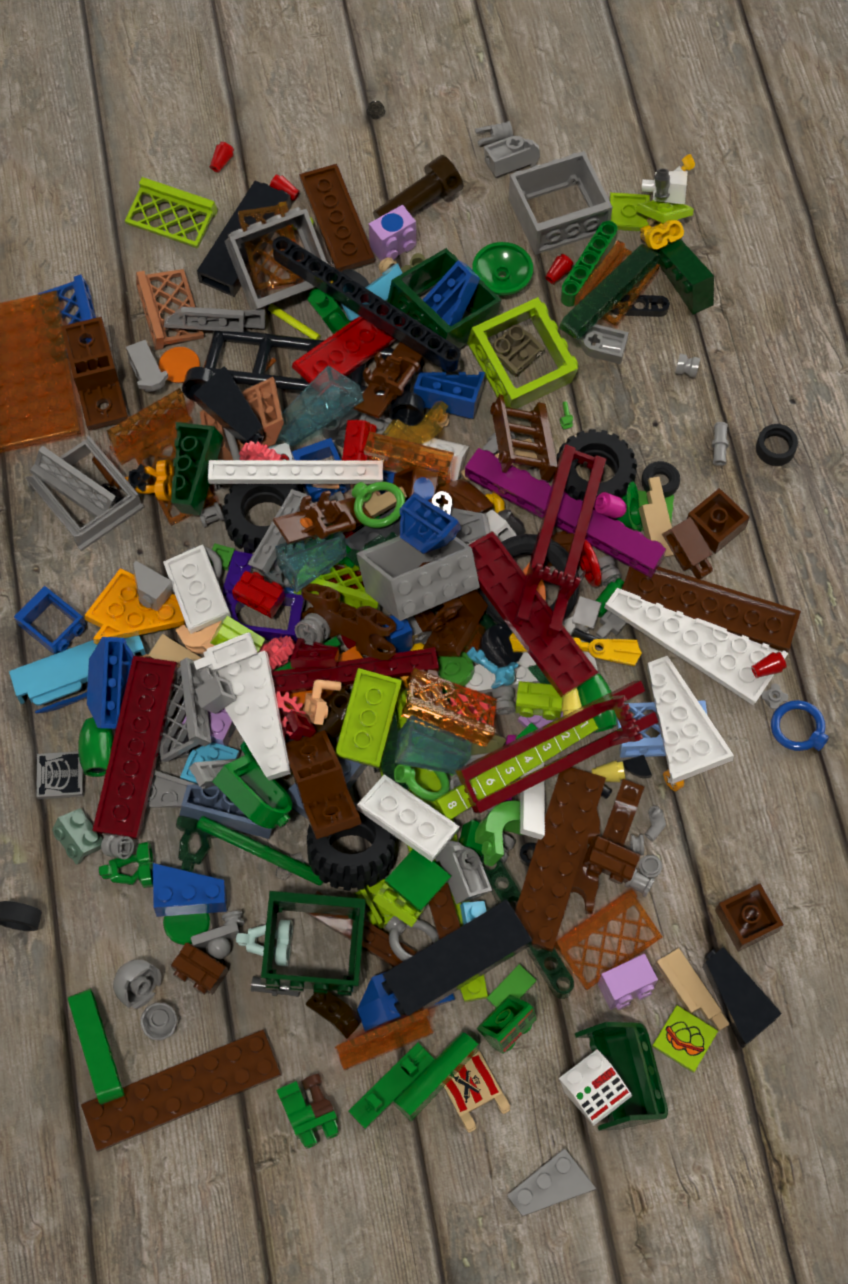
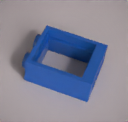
M332 438L292 451V459L295 461H319L332 456L333 461H341ZM302 484L306 494L311 496L313 503L319 501L324 491L329 490L331 492L329 497H331L336 492L341 491L344 494L350 490V484H339L338 489L312 488L311 484Z
M46 586L14 616L18 626L53 654L65 651L74 637L83 633L86 626L83 616ZM50 604L54 605L73 621L53 643L30 625Z

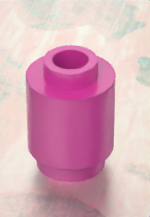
M603 492L595 500V510L600 514L611 518H619L626 512V503L622 498Z

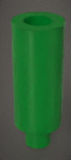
M617 578L615 582L611 581L595 600L601 603L598 614L599 618H602L608 611L604 606L617 588L622 589L621 587L624 585L622 579Z

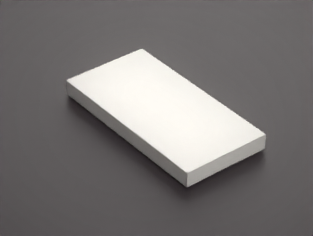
M203 544L163 562L168 577L172 581L175 596L190 634L222 621L226 616L231 617Z
M386 775L381 777L356 807L362 814L431 862L458 832L460 827Z

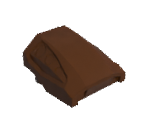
M464 478L448 483L436 490L437 493L443 491L451 496L452 508L478 513H487L495 508L479 489ZM441 495V499L443 500L444 504H448V500L445 499V496Z

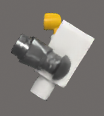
M686 155L682 159L684 165L682 167L678 166L674 171L664 168L657 169L654 180L643 179L642 192H653L654 201L685 204L688 173L686 170H691L695 167L692 155Z
M490 510L486 513L490 532L493 531L501 542L510 537L525 533L523 522L511 514V510H502L498 513Z

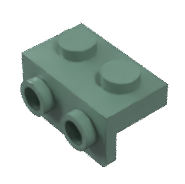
M81 808L57 818L52 829L54 837L60 841L68 857L76 865L82 862L84 856L101 849L103 839L99 833L92 831L93 825Z

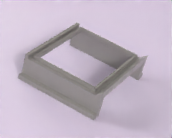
M87 436L86 440L60 458L72 466L92 453L127 496L80 528L45 486V482L35 475L25 477L31 491L37 492L73 536L76 546L81 551L144 508L139 494L90 436Z

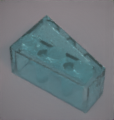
M342 532L328 535L325 539L317 537V539L313 540L309 538L291 544L286 542L275 546L277 564L296 593L347 556L346 540Z
M411 715L398 732L395 763L457 775L455 770L463 767L471 758L472 742Z

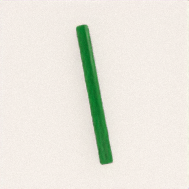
M202 816L197 823L198 829L316 885L321 886L323 883L319 879V875L317 876L313 873L310 866L205 816Z

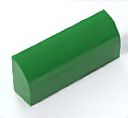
M461 1031L393 1102L394 1106L412 1122L478 1052L479 1044Z

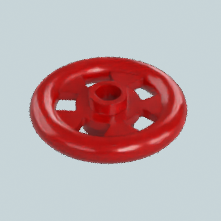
M585 539L579 565L585 573L584 577L587 582L596 588L601 584V570L592 546Z

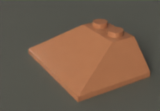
M271 377L242 391L243 396L263 427L265 436L260 444H266L268 447L276 443L284 423L274 377ZM200 411L201 424L215 426L224 437L218 459L233 460L223 426L206 411ZM235 438L240 452L244 445Z

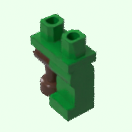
M319 1074L309 1076L301 1081L304 1090H310L313 1099L311 1104L306 1105L297 1081L276 1090L297 1139H300L305 1149L318 1144L314 1132L323 1129L327 1140L339 1135L338 1119L330 1101L325 1099L319 1087L322 1084Z

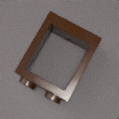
M424 562V563H422L419 567H421V566H423V565H425V564H428V563H430V562ZM459 596L444 602V607L436 615H434L431 608L413 615L422 632H437L444 628V623L455 617L457 611L463 606Z

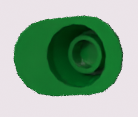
M630 482L627 495L622 497L627 505L626 512L622 517L615 518V520L621 521L627 528H633V530L641 532L643 525L638 509V489L635 482Z

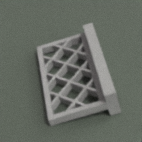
M44 446L39 449L35 464L30 469V473L94 517L99 516L114 505L115 495Z
M291 489L275 518L299 512L302 498L308 495ZM272 522L248 565L285 588L291 586L308 554L303 551V540L298 541V547L292 549V543L287 544L274 522ZM284 544H286V551L280 553ZM298 552V558L293 563L292 554ZM286 557L287 565L281 567L280 559ZM275 561V570L269 572L271 566ZM287 571V577L283 583L281 573Z
M187 657L180 661L181 667L177 669L173 689L176 687L178 690L173 700H170L171 704L168 708L161 739L160 756L163 762H168L199 744L205 747L211 743L208 711L201 709L195 691V689L204 684V681L199 673L201 671L196 670L193 660ZM182 675V682L179 686L176 683L179 677ZM184 693V701L182 705H180L178 703ZM178 706L180 709L174 720L171 717ZM186 713V721L183 725L181 721ZM169 721H172L173 724L168 734H166V727ZM180 726L182 727V729L179 733L178 738L175 739L173 737L178 727ZM187 733H188V738H189L190 741H188V742H186V743H183V741H184V739H185V737H186V735H187ZM171 741H174L175 744L172 750L168 752Z

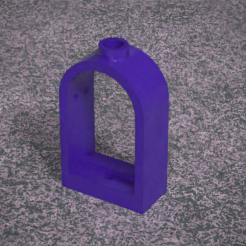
M284 593L285 600L281 605L291 606L287 630L243 624L237 617L245 604L235 599L232 605H228L232 619L265 638V640L271 641L273 638L281 636L283 638L287 635L296 644L298 638L295 634V626L302 620V613L305 611L306 603L302 595Z

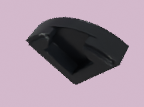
M644 755L623 761L624 769L627 772L642 779L651 778L652 774Z

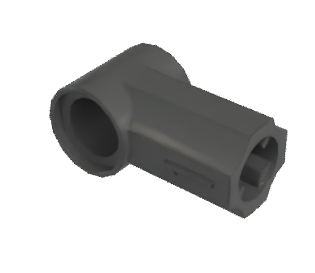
M348 401L334 413L323 416L321 426L325 439L332 438V440H336L338 432L346 428L347 420H356L361 416L360 411L353 409L355 405L353 402Z

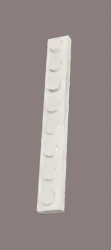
M209 460L208 482L209 484H357L359 482L372 484L383 482V461Z

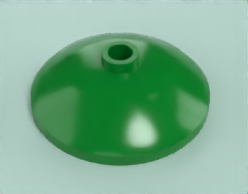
M495 242L483 247L476 254L472 270L494 293L505 296L515 294L529 284L533 275V262L530 255L522 247L509 242Z

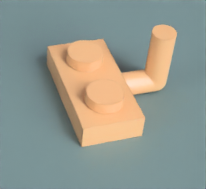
M328 680L314 681L312 693H306L303 708V711L309 716L312 723L323 725V721L328 715V706L321 699L322 689L340 691L341 682Z

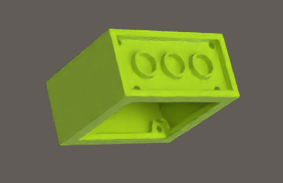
M539 297L471 329L467 344L480 368L485 372V377L496 397L498 398L499 395L504 396L505 407L518 409L570 384L578 370L576 358L569 353L566 340L560 337L556 322L550 319L547 306L544 302L541 303ZM531 319L558 369L516 389L487 338L513 325Z

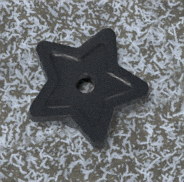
M140 464L137 469L129 471L128 481L134 489L139 488L143 492L146 490V482L151 478V475L145 473L144 465Z

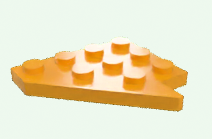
M121 568L85 614L86 621L100 627V630L93 638L95 644H98L102 637L128 638L180 627L186 624L174 594L167 599L158 611L147 608L139 601L134 575Z

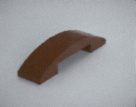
M625 779L622 780L602 838L619 846H624L645 788L644 786Z

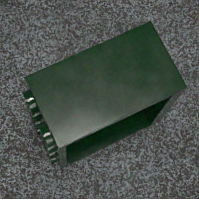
M445 248L392 279L387 302L458 348H461L467 344L472 327L497 316L501 299L480 280L466 308L471 315L453 326L448 325L419 297L432 289L458 261L457 257Z
M269 891L261 985H265V989L280 990V987H289V991L304 992V989H313V993L328 994V991H337V995L352 996V993H356L359 986L366 899ZM282 910L349 916L348 919L353 921L348 976L344 975L343 980L276 974L277 970L272 969L277 914L282 913Z

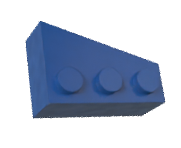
M458 260L423 298V301L448 325L453 326L461 321L481 278L467 264Z
M419 372L413 393L419 395L424 400L426 408L443 409L447 413L473 419L484 389L485 372H479V375H466V372H459V375H446V372Z
M153 863V905L156 916L227 912L224 880Z

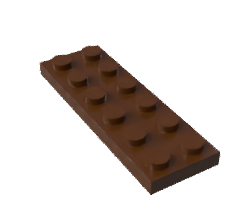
M333 164L299 174L301 184L334 268L342 272L346 269H353L375 262V257L338 165Z

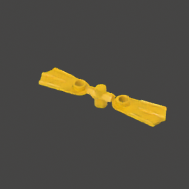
M512 633L509 640L513 652H527L514 633ZM573 638L582 651H589L590 655L597 659L635 666L642 654L637 640L595 639L589 644V642H581L579 638ZM600 645L603 650L598 651L595 649V646Z

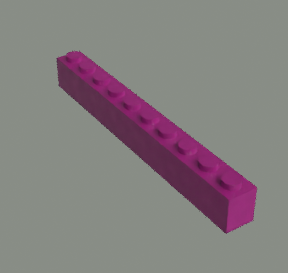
M478 448L465 466V477L532 514L543 518L551 489L549 483L532 477L526 470H519L512 464L508 471L504 473L502 472L501 463H499L498 458L492 452ZM564 491L554 526L568 533H574L583 501L571 498ZM594 509L592 510L585 536L590 545L652 578L664 559L666 548L660 542L651 541L644 537L641 532L625 527L621 521L612 520L606 515L600 514Z

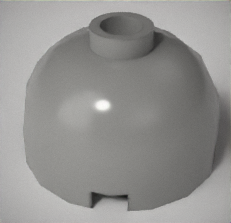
M131 960L121 966L116 972L113 981L116 997L128 1008L132 1006L134 1009H138L146 1005L154 997L155 993L152 991L156 985L160 986L162 975L158 968L145 960Z

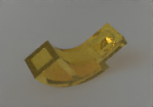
M443 401L435 402L422 422L415 426H408L398 419L392 420L380 437L397 445L425 443L434 438L443 429L437 422H441L447 414L445 411L449 406Z

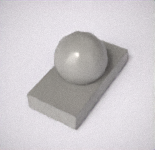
M234 922L192 936L191 940L193 946L200 950L207 947L210 956L216 959H223L229 954L231 949L229 940L236 938V935L240 932L237 923Z

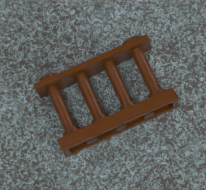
M499 395L497 400L492 403L490 413L493 416L499 451L498 460L501 463L502 472L506 473L512 463L538 468L542 480L549 481L556 471L557 460L546 404L538 402L533 410L525 411L505 407L504 396ZM507 416L527 419L531 423V427L509 423ZM510 432L531 435L534 443L512 439ZM513 447L534 451L537 459L515 455Z

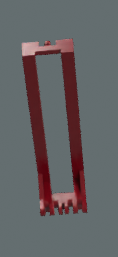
M566 444L559 457L513 624L522 626L523 621H528L536 589L541 579L559 585L560 588L547 636L556 638L559 634L568 600L577 589L581 578L575 577L606 462V458L597 455L595 457L576 451L575 447ZM577 458L579 459L578 463L583 464L586 461L587 468L592 470L564 572L560 571L558 573V570L554 569L551 573V567L546 566L544 570L542 568L571 463Z
M633 681L455 770L461 785L465 787V793H468V800L473 812L482 813L611 746L643 739L642 734L638 732L659 722L655 712L635 720V718H632L634 716L633 713L628 712L630 709L629 704L624 703L645 692L642 681ZM607 710L615 711L621 728L477 800L469 782L470 779Z

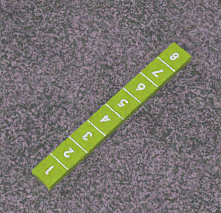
M591 718L470 779L469 782L477 800L503 788L597 730L598 727L594 719ZM464 785L457 786L435 800L442 815L448 819L454 818L471 807L468 793L464 791Z

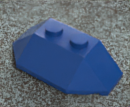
M415 492L400 508V538L422 554L446 546L461 530L460 523L456 518Z
M102 637L89 658L87 706L98 728L117 727L134 656L126 644L125 638Z
M382 974L371 978L357 1008L365 1032L406 1018L405 1015L401 1017L394 1006V1003L397 1001L393 994L388 996L381 984L384 982ZM453 993L426 1010L454 1001Z

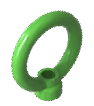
M359 482L352 490V496L356 498L354 513L363 525L371 528H382L394 523L401 516L400 508L405 503V497L396 485L389 482H375L367 486L365 483ZM379 490L391 492L396 498V507L389 516L382 519H371L364 514L362 509L363 502L368 501L373 492Z
M420 754L411 755L404 760L403 764H398L395 768V781L406 783L417 796L425 800L435 801L450 790L449 779L444 769L427 756ZM413 764L425 765L437 775L441 784L438 792L427 791L414 780L415 770L411 768Z

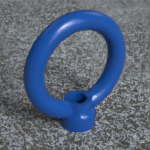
M801 700L789 701L779 706L772 716L771 730L773 736L779 744L787 749L804 751L815 748L817 751H820L829 739V736L825 734L824 717L820 710L811 703ZM800 709L807 711L813 716L816 721V731L809 740L795 742L783 735L780 729V720L786 712Z

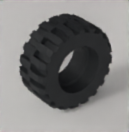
M589 429L588 433L581 431L577 433L576 437L574 435L570 436L567 442L563 443L559 448V453L556 456L557 464L565 444L575 447L576 451L593 457L597 455L606 458L605 464L613 470L615 476L599 484L596 498L603 492L620 498L626 496L628 485L630 482H635L637 473V460L634 458L633 450L631 448L628 449L629 444L625 440L620 441L619 436L614 433L612 435L607 434L608 431L606 430L596 432V429ZM575 458L571 463L564 491L571 498L583 501L588 481L580 477L576 472L575 468L581 463H578L579 459Z
M233 484L229 489L230 494H226L224 498L223 518L228 536L231 541H234L235 546L239 549L244 548L245 553L252 554V552H255L270 525L257 526L251 524L245 519L247 512L253 506L264 502L282 506L291 489L299 491V487L296 484H238L237 486ZM297 542L292 543V548L297 544ZM284 544L280 553L286 551V544Z
M359 800L358 802H353L354 805H355V807H357V804H358L361 800ZM358 810L361 824L350 829H345L316 839L310 824L307 830V854L311 870L315 875H319V879L325 884L330 882V886L336 889L343 887L344 890L351 891V888L362 890L367 885L372 887L377 884L378 879L380 881L387 876V872L391 871L394 865L396 837ZM350 835L363 837L372 844L367 850L357 854L341 853L331 846L337 839Z

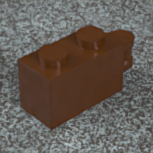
M691 517L662 533L683 571L690 568L697 579H702L713 572V568L707 559L713 555L710 546L702 537L698 525Z

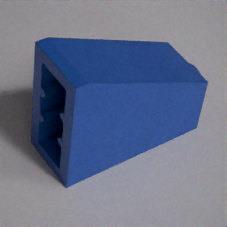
M392 614L387 615L395 622L396 630L389 636H384V638L394 645L396 653L410 651L413 647L412 628L407 618L399 621Z

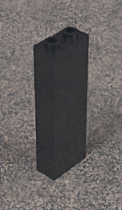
M254 181L197 269L199 282L235 297L241 288V283L224 241L229 238L228 234L242 228L243 232H245L247 227L261 221L262 224H266V220L278 214H281V217H285V213L291 208L290 195L283 190L272 188L266 183ZM276 231L241 244L242 248L239 251L248 274L255 266Z
M505 900L382 974L384 982L381 984L387 995L393 994L397 1002L394 1003V1006L401 1017L405 1015L409 1020L532 945V939L509 902Z

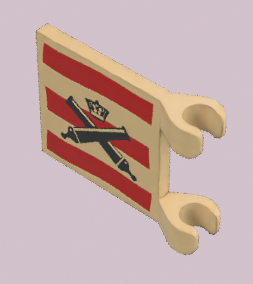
M480 1051L444 1086L468 1133L476 1129L475 1122L469 1112L495 1099L502 1114L510 1111V1104L502 1093Z

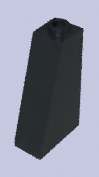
M223 366L194 393L196 403L243 445L250 441L255 444L257 441L261 443L265 436L263 427L231 374Z
M724 947L718 952L716 949H713L704 957L706 962L702 968L739 1045L744 1048L778 1019L782 1013Z

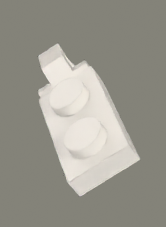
M245 633L208 648L207 651L203 652L205 657L193 662L196 670L202 671L205 668H209L210 672L258 655L251 634Z

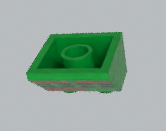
M509 995L476 1029L493 1049L504 1054L514 1047L515 1042L522 1034L527 1033L531 1029L532 1024L537 1018L531 1004Z

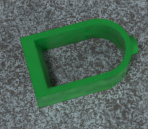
M249 754L224 765L212 781L252 822L261 827L273 829L279 826L282 828L291 819L287 815L292 808V800L289 794L275 779L268 780L257 761Z

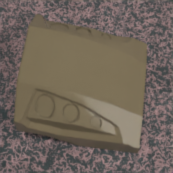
M518 324L511 326L500 338L498 337L494 343H491L501 364L514 375L521 372L545 350L531 333L525 331Z

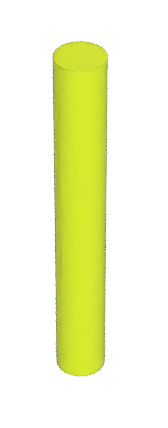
M274 304L269 305L268 311L309 338L320 339V334Z

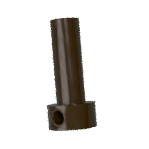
M445 155L438 156L425 165L426 175L373 211L375 220L401 205L412 215L438 196L445 200L449 199L464 188L463 180L458 170Z
M341 687L340 691L334 690L324 699L328 706V715L324 719L323 725L312 723L316 731L315 733L325 730L330 742L340 734L350 694ZM291 772V774L282 777L288 780L293 774Z

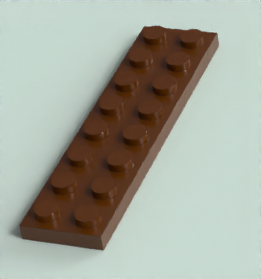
M629 567L622 590L638 595L641 599L650 603H659L666 609L674 612H683V615L690 618H699L725 628L727 632L738 636L744 635L749 637L751 641L759 644L765 643L769 647L789 652L801 613L797 609L662 567L657 568L652 578Z
M573 767L560 772L545 816V836L537 841L515 909L517 917L532 939V946L553 951L604 787L605 777Z
M263 1029L122 1087L124 1096L103 1105H100L96 1098L81 1104L96 1151L100 1152L278 1078L281 1074Z

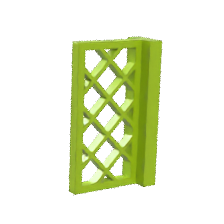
M141 177L139 191L127 214L125 223L199 248L212 217H215L218 209L215 201ZM143 194L150 196L153 200L145 205H141L140 202ZM164 201L168 202L171 207L160 212L157 204ZM155 206L158 213L147 217L144 210ZM185 208L189 214L178 218L175 211ZM143 212L144 219L140 221L132 220L134 214ZM173 212L176 219L165 223L162 216ZM199 214L206 215L203 222L195 223L194 216ZM160 217L163 225L156 228L152 227L149 222ZM191 218L194 225L183 230L180 222ZM179 224L181 231L175 234L169 233L168 227ZM197 230L198 235L195 241L187 239L185 234Z
M321 551L316 556H314L316 558L323 559ZM308 555L300 573L297 572L294 578V594L301 595L303 587L309 583H315L337 590L340 593V601L356 609L362 606H370L380 611V604L365 592V588L360 583L363 581L362 575L357 577L354 571L360 570L358 562H356L353 568L346 566L344 563L340 564L329 561L315 565L313 562L314 557ZM340 564L344 565L345 568L336 571L333 566ZM328 567L331 573L322 575L319 570ZM315 572L317 577H312L305 574ZM349 573L351 579L342 581L340 576ZM335 578L338 583H332L326 580ZM356 584L358 589L356 590L346 586ZM310 591V592H309V593H312V594H319V593L316 592V591Z

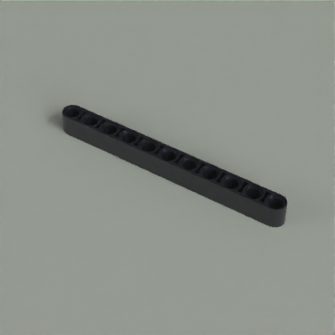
M279 236L274 239L272 247L273 257L276 262L445 371L453 372L459 368L461 351L457 346L289 238Z

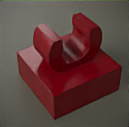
M291 710L286 716L289 722L286 726V731L293 732L290 739L299 741L302 735L311 738L316 732L308 715Z

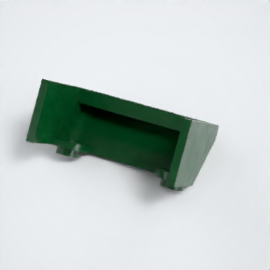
M604 1022L575 1033L576 1038L590 1039L592 1052L598 1049L613 1066L632 1095L627 1101L608 1114L609 1122L598 1125L599 1131L620 1130L667 1118L668 1107L650 1038L643 1024Z

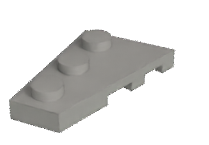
M154 770L146 808H181L187 785L198 784Z
M563 1149L509 1193L507 1197L523 1217L565 1200L567 1201L576 1196L594 1191L596 1188L566 1149Z

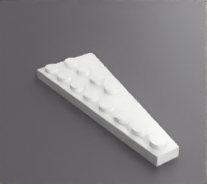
M619 588L615 590L604 606L605 609L753 706L774 676L773 674L755 678L751 670V666L770 653L780 652L770 648L768 644H759L749 640V637L744 635L738 636L727 632L725 628L699 618H690L683 615V612L680 611L674 612L666 609L659 603H650L641 599L638 595ZM784 650L780 652L785 659L788 653Z

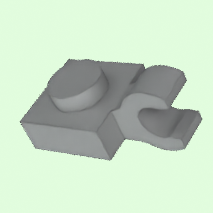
M607 611L600 619V623L603 626L596 633V637L606 639L611 632L617 636L628 623L612 612Z

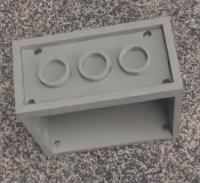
M585 151L573 153L570 156L554 159L551 162L535 165L532 168L510 174L508 199L535 255L592 237L602 222L611 221L613 207ZM578 185L588 208L537 223L527 200Z
M300 207L294 208L285 213V217H281V214H278L266 220V224H262L260 221L250 225L245 232H243L242 228L228 234L229 238L224 241L251 310L259 309L315 287L305 281L261 298L260 295H256L239 251L242 248V243L293 224L294 228H297L304 249L327 263L307 209L300 210Z
M400 536L356 553L365 592L399 621L480 588L472 548L457 537L446 546L422 554L406 543ZM424 562H430V563H428V564H425V565L419 567V566H420L422 563H424Z

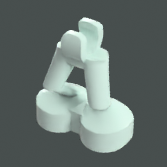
M280 920L275 933L277 943L274 947L273 955L278 966H289L290 944L292 943L293 935L292 920ZM266 925L248 929V934L238 933L236 935V942L240 946H246L247 952L263 956L264 946L257 944V937L265 935Z

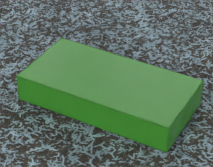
M519 964L486 1000L497 1008L509 995L521 999L537 980Z

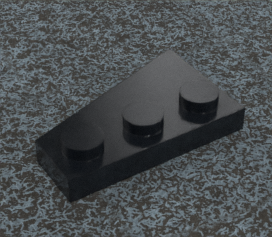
M395 508L385 513L378 519H382L389 516ZM401 516L394 523L386 527L371 528L365 526L342 542L358 553L400 536Z

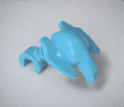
M472 647L467 652V656L473 662L481 664L488 671H491L492 674H495L496 679L491 688L495 689L501 685L509 686L513 684L515 680L514 669L518 667V663L511 662L508 666L498 668L490 660L488 661L482 650L477 652Z

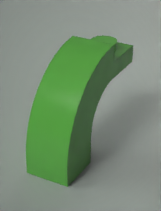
M506 801L498 804L479 823L475 832V843L483 844L484 865L493 867L504 855L503 831L520 834V801Z

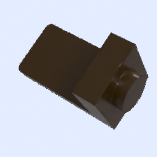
M330 992L328 994L314 993L306 1002V1006L330 1022L340 1035L346 1039L350 1037L362 1021L348 1004Z

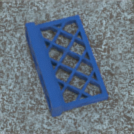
M81 274L74 276L73 282L38 293L55 364L69 360L67 351L59 356L57 354L61 345L65 346L63 334L59 339L53 336L57 328L61 329L62 325L60 324L65 316L72 319L69 324L96 318L89 286ZM74 289L75 292L71 299L64 297L68 290ZM56 297L52 305L46 304L45 298ZM61 300L68 302L63 311L56 308ZM72 305L79 308L74 316L68 313ZM53 312L60 314L56 322L49 319ZM84 338L83 340H86L88 344L92 339Z

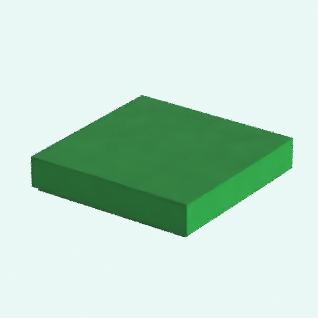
M412 849L385 879L384 883L417 911L421 912L451 879V875L434 861L431 862Z

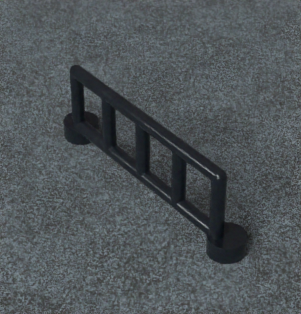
M214 331L204 367L189 369L186 372L182 385L184 395L196 402L194 393L220 370L217 369V364L224 341L259 345L252 373L228 370L236 384L254 386L274 377L278 389L319 393L302 376L301 378L267 375L265 371L272 347L309 352L324 340L250 331ZM383 349L380 352L382 354V358L386 360V358L392 354L394 349ZM367 362L351 373L349 384L336 383L322 394L360 398L367 386H362L363 372ZM413 376L404 387L402 395H397L396 399L391 401L389 412L390 418L403 424L405 428L418 426L422 422L425 409L424 400L419 395L410 392ZM379 390L375 394L384 395L385 391Z

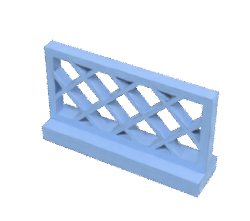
M705 700L698 701L707 714ZM654 702L625 703L629 704V710L635 714L633 717L635 720L645 716L643 713L646 710L656 712ZM617 718V725H618V729H619V728H621V725H620L619 720H618V718ZM657 724L638 732L642 734L643 739L620 744L619 748L620 758L638 757L641 755L645 757L666 756L660 726ZM653 727L660 734L657 737L651 738L646 732Z

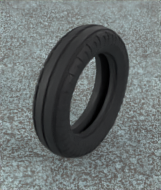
M517 535L501 543L510 555L515 558L520 555L533 553L537 535ZM550 539L545 559L558 570V573L560 571L564 572L569 553L560 544ZM576 570L575 577H579L577 570ZM579 585L568 600L563 621L569 616L576 604ZM478 588L480 596L488 605L485 611L489 617L497 624H506L481 588ZM556 600L550 606L552 611L554 610Z

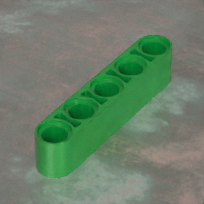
M604 221L600 224L564 281L560 298L563 305L572 307L578 303L614 246L618 228L613 221Z
M91 988L69 996V1006L100 1105L123 1097L124 1091Z

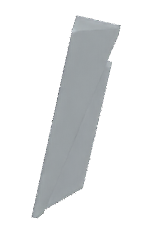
M181 307L171 316L165 317L164 328L244 332V327L265 329L266 311L265 309L228 310Z

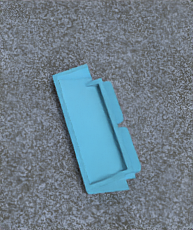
M139 635L125 638L126 644L131 649L133 655L141 652L142 655L146 654ZM92 640L9 671L19 702L21 704L25 703L23 695L28 694L31 703L33 702L39 706L79 691L82 688V684L88 682L89 658L98 644H95Z

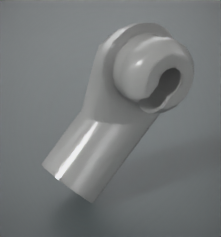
M652 806L648 810L651 827L645 833V836L650 841H654L666 826L664 813L658 806Z

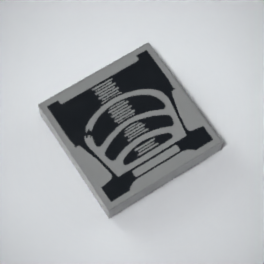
M78 751L37 754V799L84 797V772L79 761Z

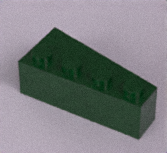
M681 239L668 242L666 246L659 249L649 248L650 255L656 260L692 315L714 305V275Z
M176 422L177 438H175L174 445L176 448V458L173 461L175 475L172 479L171 503L181 513L201 516L210 486L208 482L209 460L218 459L224 437L215 426Z

